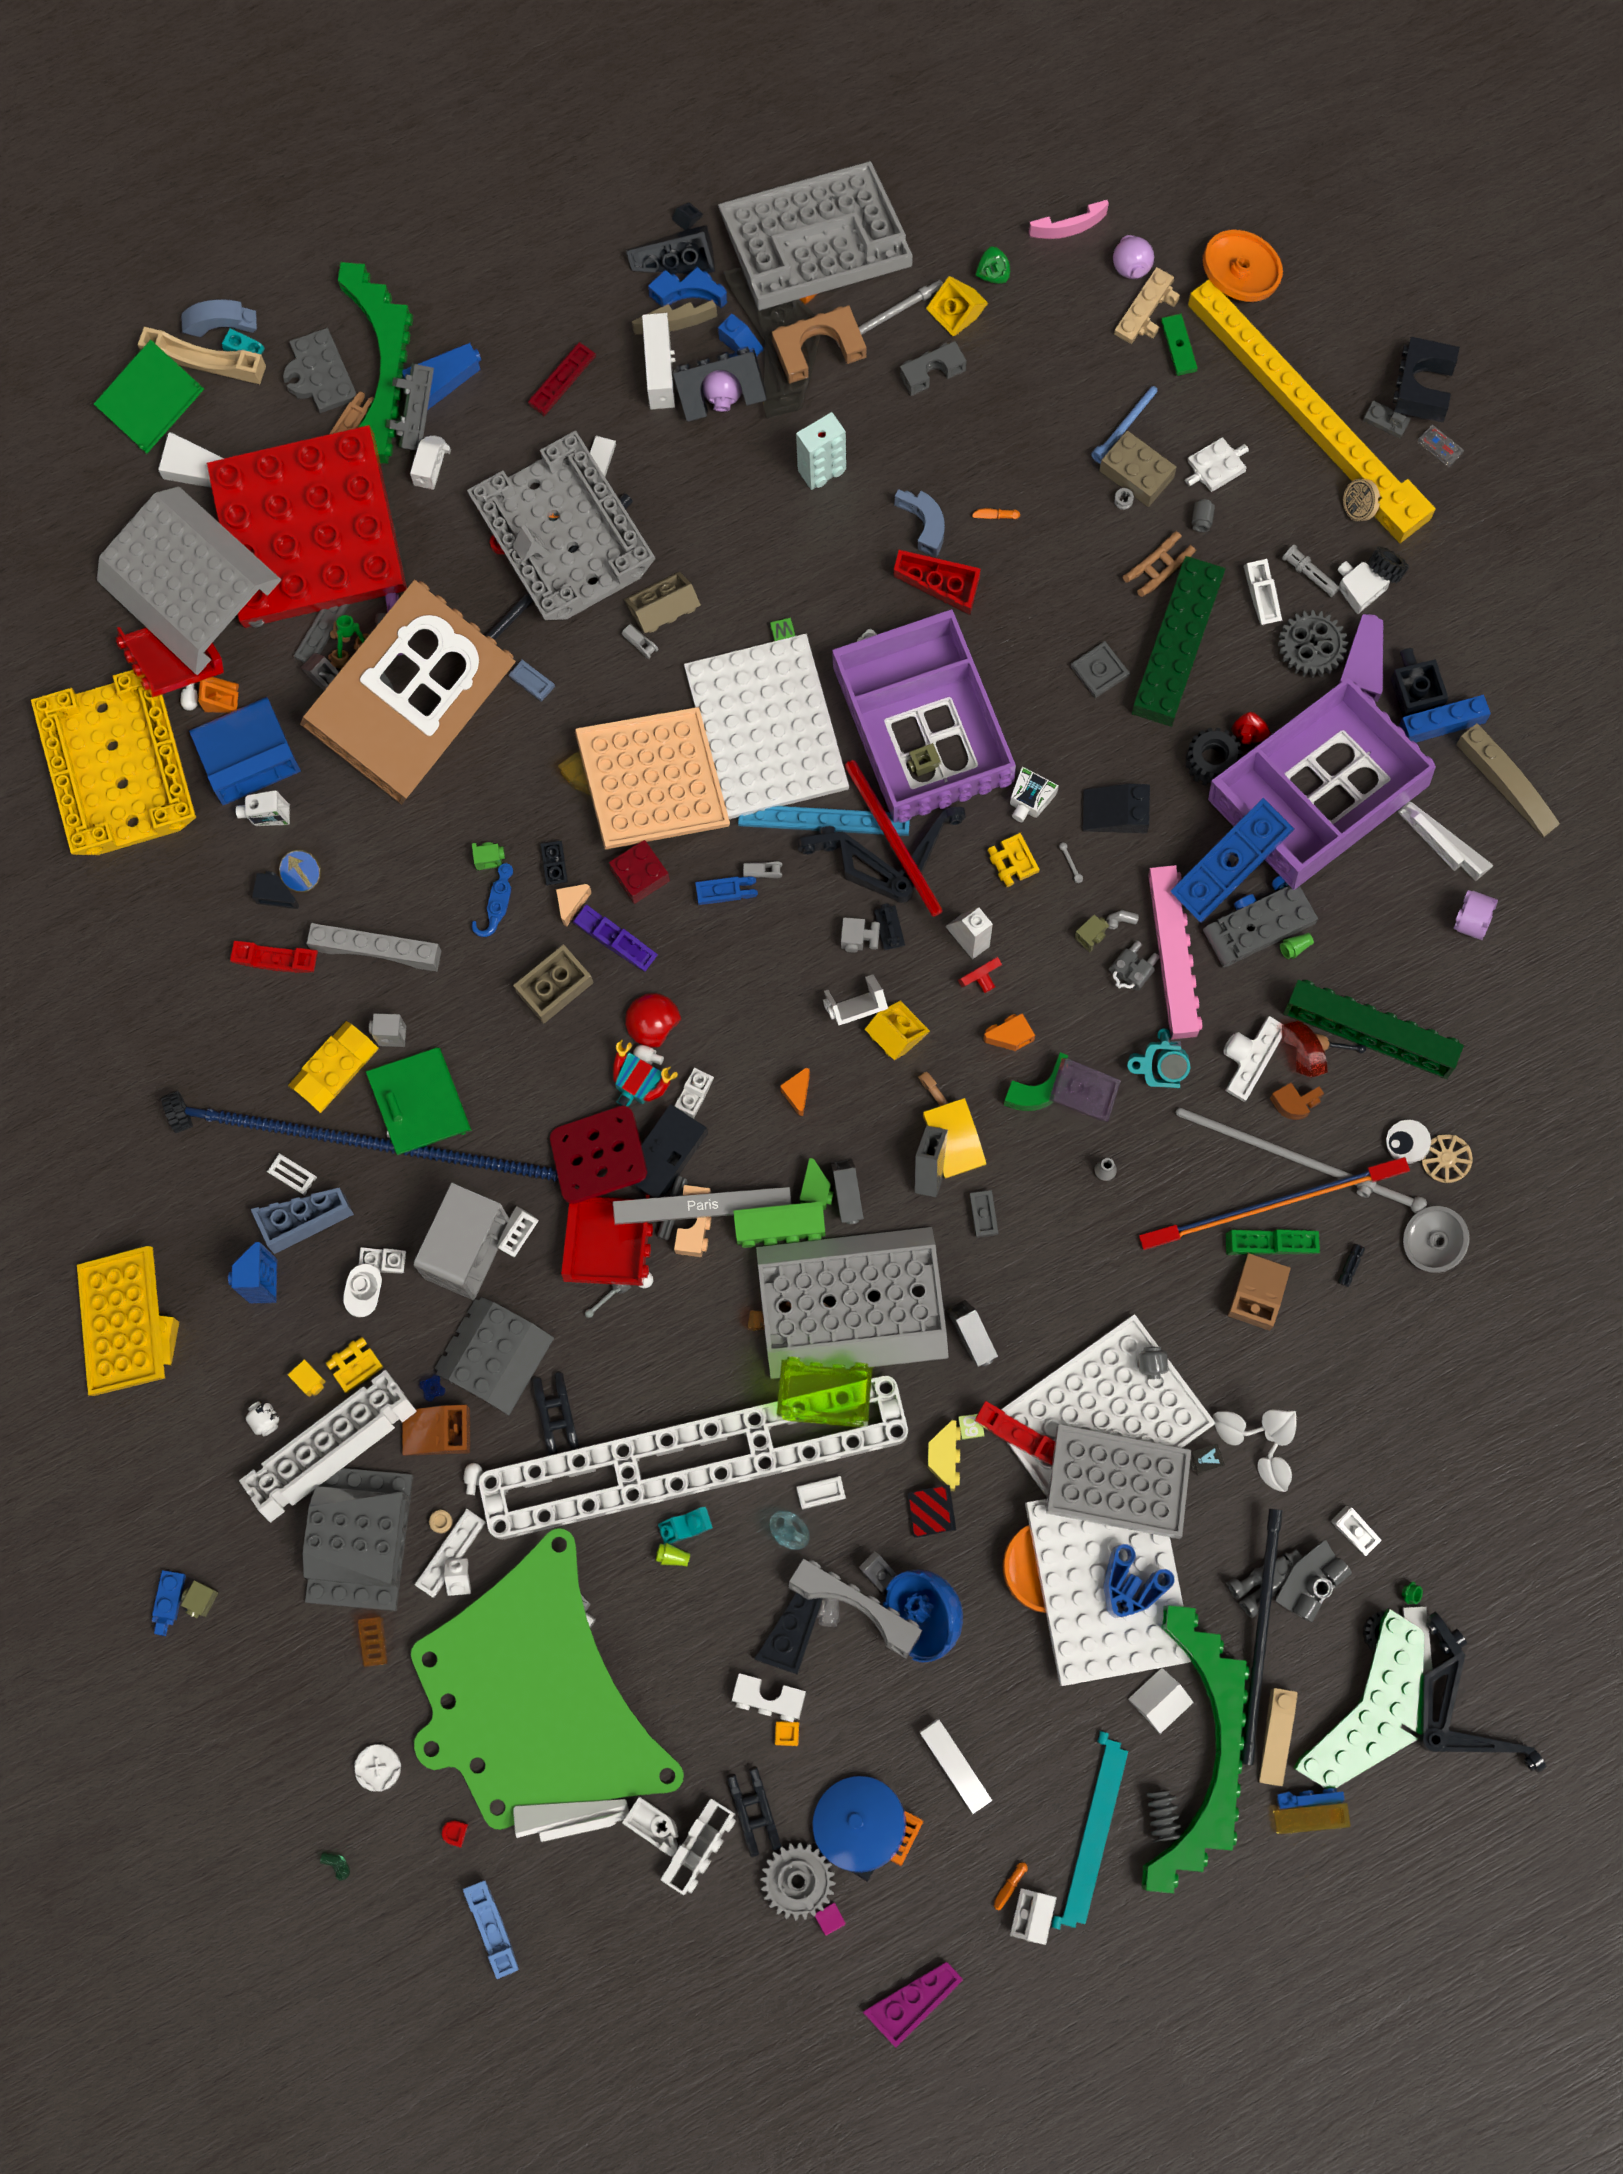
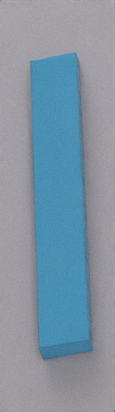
M774 806L766 808L764 811L744 816L742 814L738 820V826L819 831L820 828L825 826H834L836 832L884 835L871 811ZM886 812L898 835L909 836L910 820L894 823L891 814Z

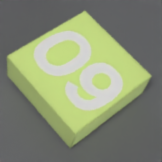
M978 1414L958 1417L962 1440L984 1437L983 1427L974 1421Z

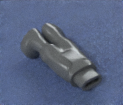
M1297 1549L1276 1558L1272 1597L1282 1588L1294 1564L1302 1558ZM1264 1565L1260 1568H1255L1249 1577L1242 1581L1233 1578L1227 1582V1586L1236 1600L1243 1597L1253 1587L1260 1585L1256 1592L1239 1602L1241 1608L1251 1618L1255 1617L1259 1611L1258 1605L1260 1602Z

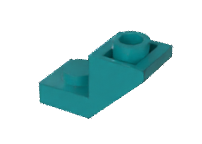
M706 1507L698 1508L685 1515L672 1517L658 1524L664 1544H673L713 1528Z

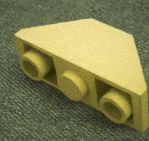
M951 1421L928 1444V1469L944 1485H950L951 1491H955V1485L959 1486L960 1472H955V1465L960 1463V1449H956V1440H960L961 1428L956 1427V1421Z

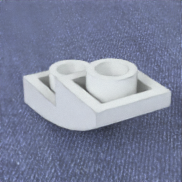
M694 1068L685 1083L684 1090L675 1107L694 1119L714 1077Z
M360 1248L358 1265L370 1264L376 1267L380 1273H404L406 1251L385 1248L383 1250Z

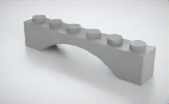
M311 923L307 940L310 950H317L321 953L372 956L436 972L442 952L436 943Z
M805 1559L802 1560L789 1581L790 1589L807 1599H835L858 1608L877 1626L883 1636L886 1647L907 1659L922 1632L916 1622L910 1619L904 1620L899 1617L900 1614L890 1607L886 1609L879 1605L880 1602L870 1595L866 1597L859 1593V1588L853 1584L846 1585L841 1582V1578L833 1572L826 1573L821 1570V1566L815 1561L809 1560L808 1562Z

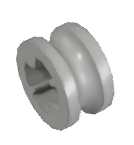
M1127 488L1119 489L1115 495V505L1122 510L1130 508L1134 495ZM1121 496L1128 497L1127 502L1120 501Z

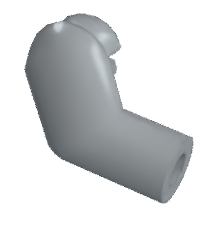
M1124 910L1112 913L1106 918L1109 925L1108 928L1116 929L1118 923L1122 921L1137 924L1139 915Z

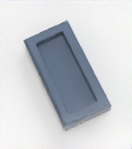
M523 660L509 674L510 679L541 702L555 687L554 683Z

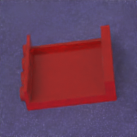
M120 627L117 628V645L120 650L124 649L127 662L132 663L135 676H140L143 689L145 691L148 690L152 698L224 673L222 658L213 643L204 651L212 660L199 675H196L148 628L124 635Z
M594 1197L576 1204L569 1203L561 1273L564 1282L644 1286V1278H648L649 1265H646V1257L650 1258L651 1245L648 1244V1237H652L653 1224L642 1222L615 1225L613 1201L638 1199Z

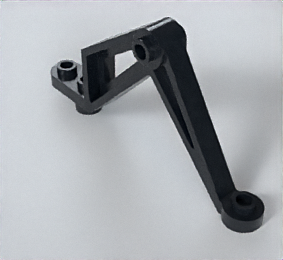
M951 807L943 810L911 857L921 874L944 823L948 822L950 825H958L966 818L963 807ZM834 826L822 827L819 829V835L807 836L797 840L798 851L803 852L805 855L813 854L819 850L830 852L841 848L846 880L894 899L899 903L909 901L913 895L915 886L904 867L900 872L896 871L845 832H836ZM852 855H855L886 877L888 882L885 883L854 869Z
M1437 1612L1427 1616V1628L1433 1635H1437L1441 1641L1438 1643L1444 1654H1449L1450 1657L1423 1674L1421 1746L1429 1752L1524 1753L1526 1757L1524 1762L1530 1771L1535 1770L1539 1773L1544 1770L1546 1764L1533 1747L1449 1730L1465 1654L1461 1648L1466 1646L1467 1642L1458 1629L1450 1632ZM1447 1674L1438 1722H1433V1682ZM1432 1737L1435 1738V1742H1434V1743H1432V1741H1431V1738H1432Z

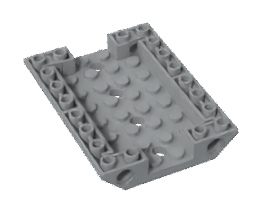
M576 431L541 449V460L514 475L507 477L505 472L501 471L467 490L545 620L568 619L639 580L655 560V556ZM533 483L540 484L539 488L535 490L530 489V485ZM554 513L558 514L559 518L556 521H550L549 516ZM523 525H526L541 537L550 551V555L543 558L539 554H533L527 560H521L513 544ZM576 545L579 547L574 553L568 551L571 546ZM592 577L599 579L594 585L588 584V580Z
M932 1227L756 1247L771 1379L949 1358L936 1246ZM915 1286H922L924 1288L925 1294L922 1297H915L913 1295L912 1289ZM871 1291L879 1292L881 1298L878 1302L868 1300L867 1296ZM827 1296H832L836 1299V1304L831 1308L823 1304V1300ZM783 1301H788L792 1305L791 1310L787 1313L779 1310V1304Z

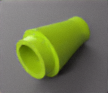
M660 1543L655 1561L660 1562V1565L687 1567L690 1553L684 1552L668 1543Z

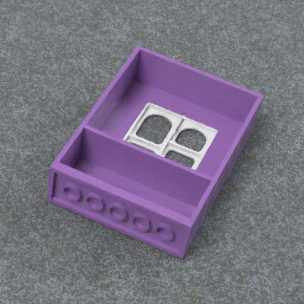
M952 609L832 650L833 669L894 823L898 821L901 823L906 822L918 814L921 816L926 815L939 807L940 809L947 808L953 802L959 800L964 802L973 795L979 793L984 795L999 786L1004 788L1014 782L1015 762ZM943 705L948 706L955 725L935 733L931 732L924 713ZM913 716L917 720L926 743L925 746L934 744L941 760V765L935 768V775L928 782H918L911 777L906 765L907 761L911 760L909 752H901L891 728L892 723ZM953 735H959L968 754L969 760L966 767L959 771H952L946 768L936 747L937 741Z
M1347 678L1213 779L1208 800L1234 827L1262 798H1265L1295 828L1265 858L1267 863L1295 890L1430 785L1436 766L1429 756H1425L1420 751L1419 746L1414 741H1410L1405 736L1402 728L1396 726L1390 720L1389 715L1384 711L1382 712L1376 706L1375 701L1362 692L1356 682H1352ZM1337 743H1344L1352 747L1355 754L1354 760L1334 776H1330L1316 762L1318 756ZM1304 767H1310L1323 781V785L1307 796L1290 780L1293 775ZM1359 768H1370L1378 775V784L1367 794L1360 793L1347 778ZM1336 785H1341L1355 799V803L1333 820H1328L1317 809L1314 802Z

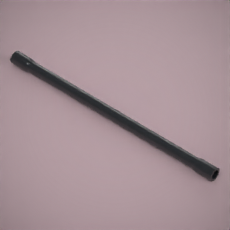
M626 493L619 498L625 510L633 502ZM574 545L569 552L574 553L579 547ZM527 592L485 637L490 636L496 640L533 602L530 594Z
M1269 1509L1267 1522L1268 1532L1247 1706L1244 1747L1240 1757L1242 1764L1254 1765L1258 1713L1278 1538L1283 1510Z

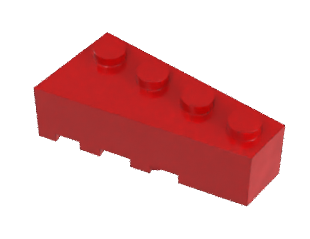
M903 550L898 551L894 567V577L971 615L980 579V568Z

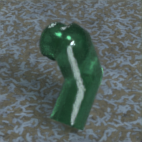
M322 1853L320 1864L332 1866L336 1873V1879L343 1881L350 1875V1867L343 1856Z

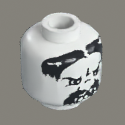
M256 1402L248 1408L249 1413L246 1415V1421L256 1435L262 1434L267 1436L278 1428L279 1416L270 1403L261 1404Z

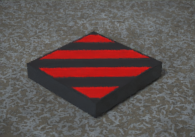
M950 1485L908 1493L914 1538L956 1531Z

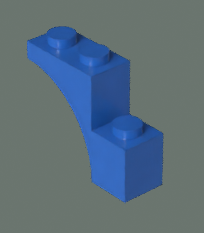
M698 267L681 282L676 275H671L665 270L648 286L650 297L661 307L686 298L713 300L721 308L727 303L725 288L721 284L717 285L706 271L702 272Z

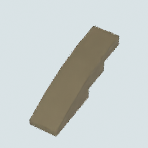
M711 300L696 308L693 307L691 302L674 310L667 304L648 314L667 313L669 331H675L717 317V308L714 301ZM643 317L633 320L634 333L644 334Z

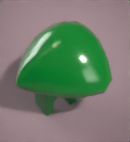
M989 247L979 262L976 276L992 283H1006L1010 277L1008 258L997 247Z

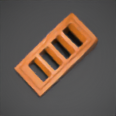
M904 1811L906 1824L915 1829L906 1825L905 1833L911 1835V1837L904 1836L903 1843L907 1845L906 1847L901 1845L898 1850L902 1852V1855L895 1854L890 1860L899 1866H902L923 1824V1820Z

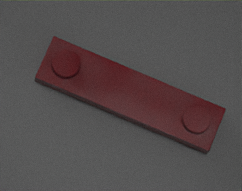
M579 342L531 397L528 404L545 416L596 357L595 353Z

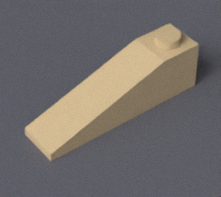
M1276 1688L1271 1689L1259 1783L1283 1786L1295 1716L1297 1692Z

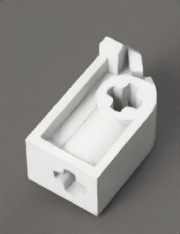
M428 436L420 441L410 473L414 486L434 490L444 454H450L451 451L450 447L441 437Z
M639 1797L624 1819L623 1824L673 1857L678 1850L676 1840L678 1833L675 1821ZM660 1823L665 1824L668 1828L666 1832L661 1831V1828L658 1827Z

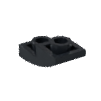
M562 841L542 843L541 851L546 885L567 883Z

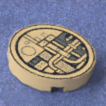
M1356 479L1347 486L1343 498L1344 509L1352 520L1366 521L1375 516L1380 504L1378 503L1380 494L1376 484L1368 479Z

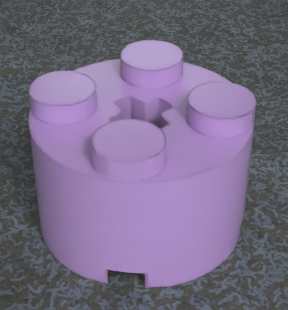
M1468 890L1463 907L1458 912L1454 929L1457 932L1483 940L1493 917V909L1495 910L1498 900Z

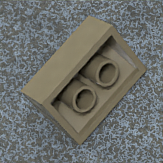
M681 572L624 599L635 621L644 633L654 632L659 626L665 623H672L677 617L692 613L697 607L701 606L692 584Z

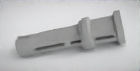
M1295 544L1284 554L1282 558L1284 561L1290 562L1297 572H1303L1328 593L1330 597H1333L1340 589V586L1336 585L1313 565L1310 557L1303 555ZM1314 573L1317 574L1322 580H1324L1327 583V585H1325L1321 580H1319L1314 575Z

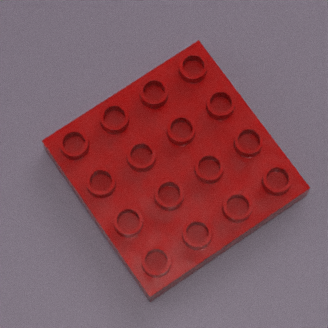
M370 425L207 462L219 523L281 579L268 596L259 589L240 610L238 618L244 628L252 627L249 622L263 619L262 622L270 623L407 590L376 440Z

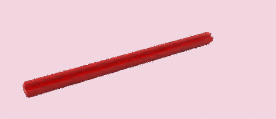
M851 760L847 762L845 767L929 912L933 917H936L942 913V908L856 761Z

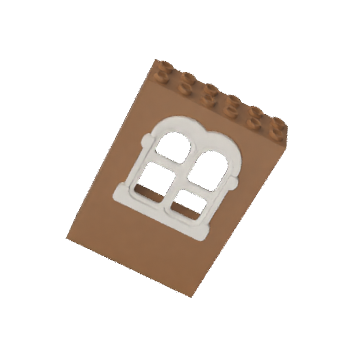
M416 580L411 583L303 716L300 725L401 805L516 662L513 659L514 656L505 649L502 651L496 646L497 643L490 636L485 637L481 634L478 626L472 622L468 623L465 621L463 615L458 610L449 608L441 596H434L429 592L430 589L425 583L421 581L418 583ZM421 629H428L434 632L438 638V647L429 659L422 658L408 646L410 638ZM457 652L465 658L466 670L450 690H446L429 676V673L444 654ZM399 653H403L416 663L420 670L404 691L397 694L380 680V676ZM420 684H425L441 697V702L429 716H424L408 702L409 697Z

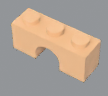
M684 1185L683 1196L711 1194L710 1188ZM711 1217L697 1218L695 1225L689 1229H677L674 1249L676 1254L702 1257L703 1251L707 1252L708 1238H705L706 1230H710Z

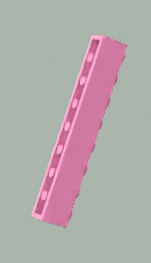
M1176 865L1150 868L1148 877L1171 1039L1197 1037L1199 1030H1202L1201 1017H1197L1196 1009H1199L1198 996H1194L1193 988H1196V977L1191 975L1190 967H1193V956L1188 954L1190 935L1185 933L1187 915L1182 912L1183 904L1170 892L1182 880L1181 873L1177 872Z

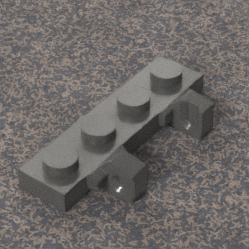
M412 364L410 375L405 374V379L393 377L392 386L405 388L404 393L407 394L404 416H400V421L387 419L386 428L397 430L396 435H400L399 447L417 450L420 441L423 439L434 371L433 367Z

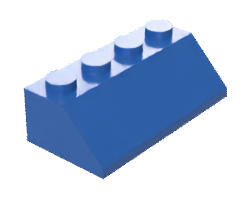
M255 1242L232 1265V1272H229L228 1275L229 1285H232V1288L249 1303H276L277 1258L260 1242Z

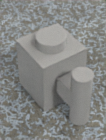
M843 918L841 949H845L847 952H858V950H863L864 940L870 941V949H878L880 923L872 922L871 930H865V919Z

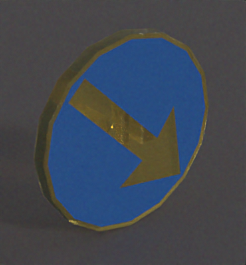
M294 850L282 858L279 866V875L282 882L289 889L295 892H306L318 884L321 877V867L318 860L311 853L305 850Z

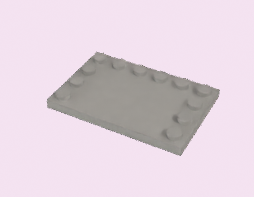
M1059 1424L1056 1430L1046 1514L1181 1539L1191 1450Z

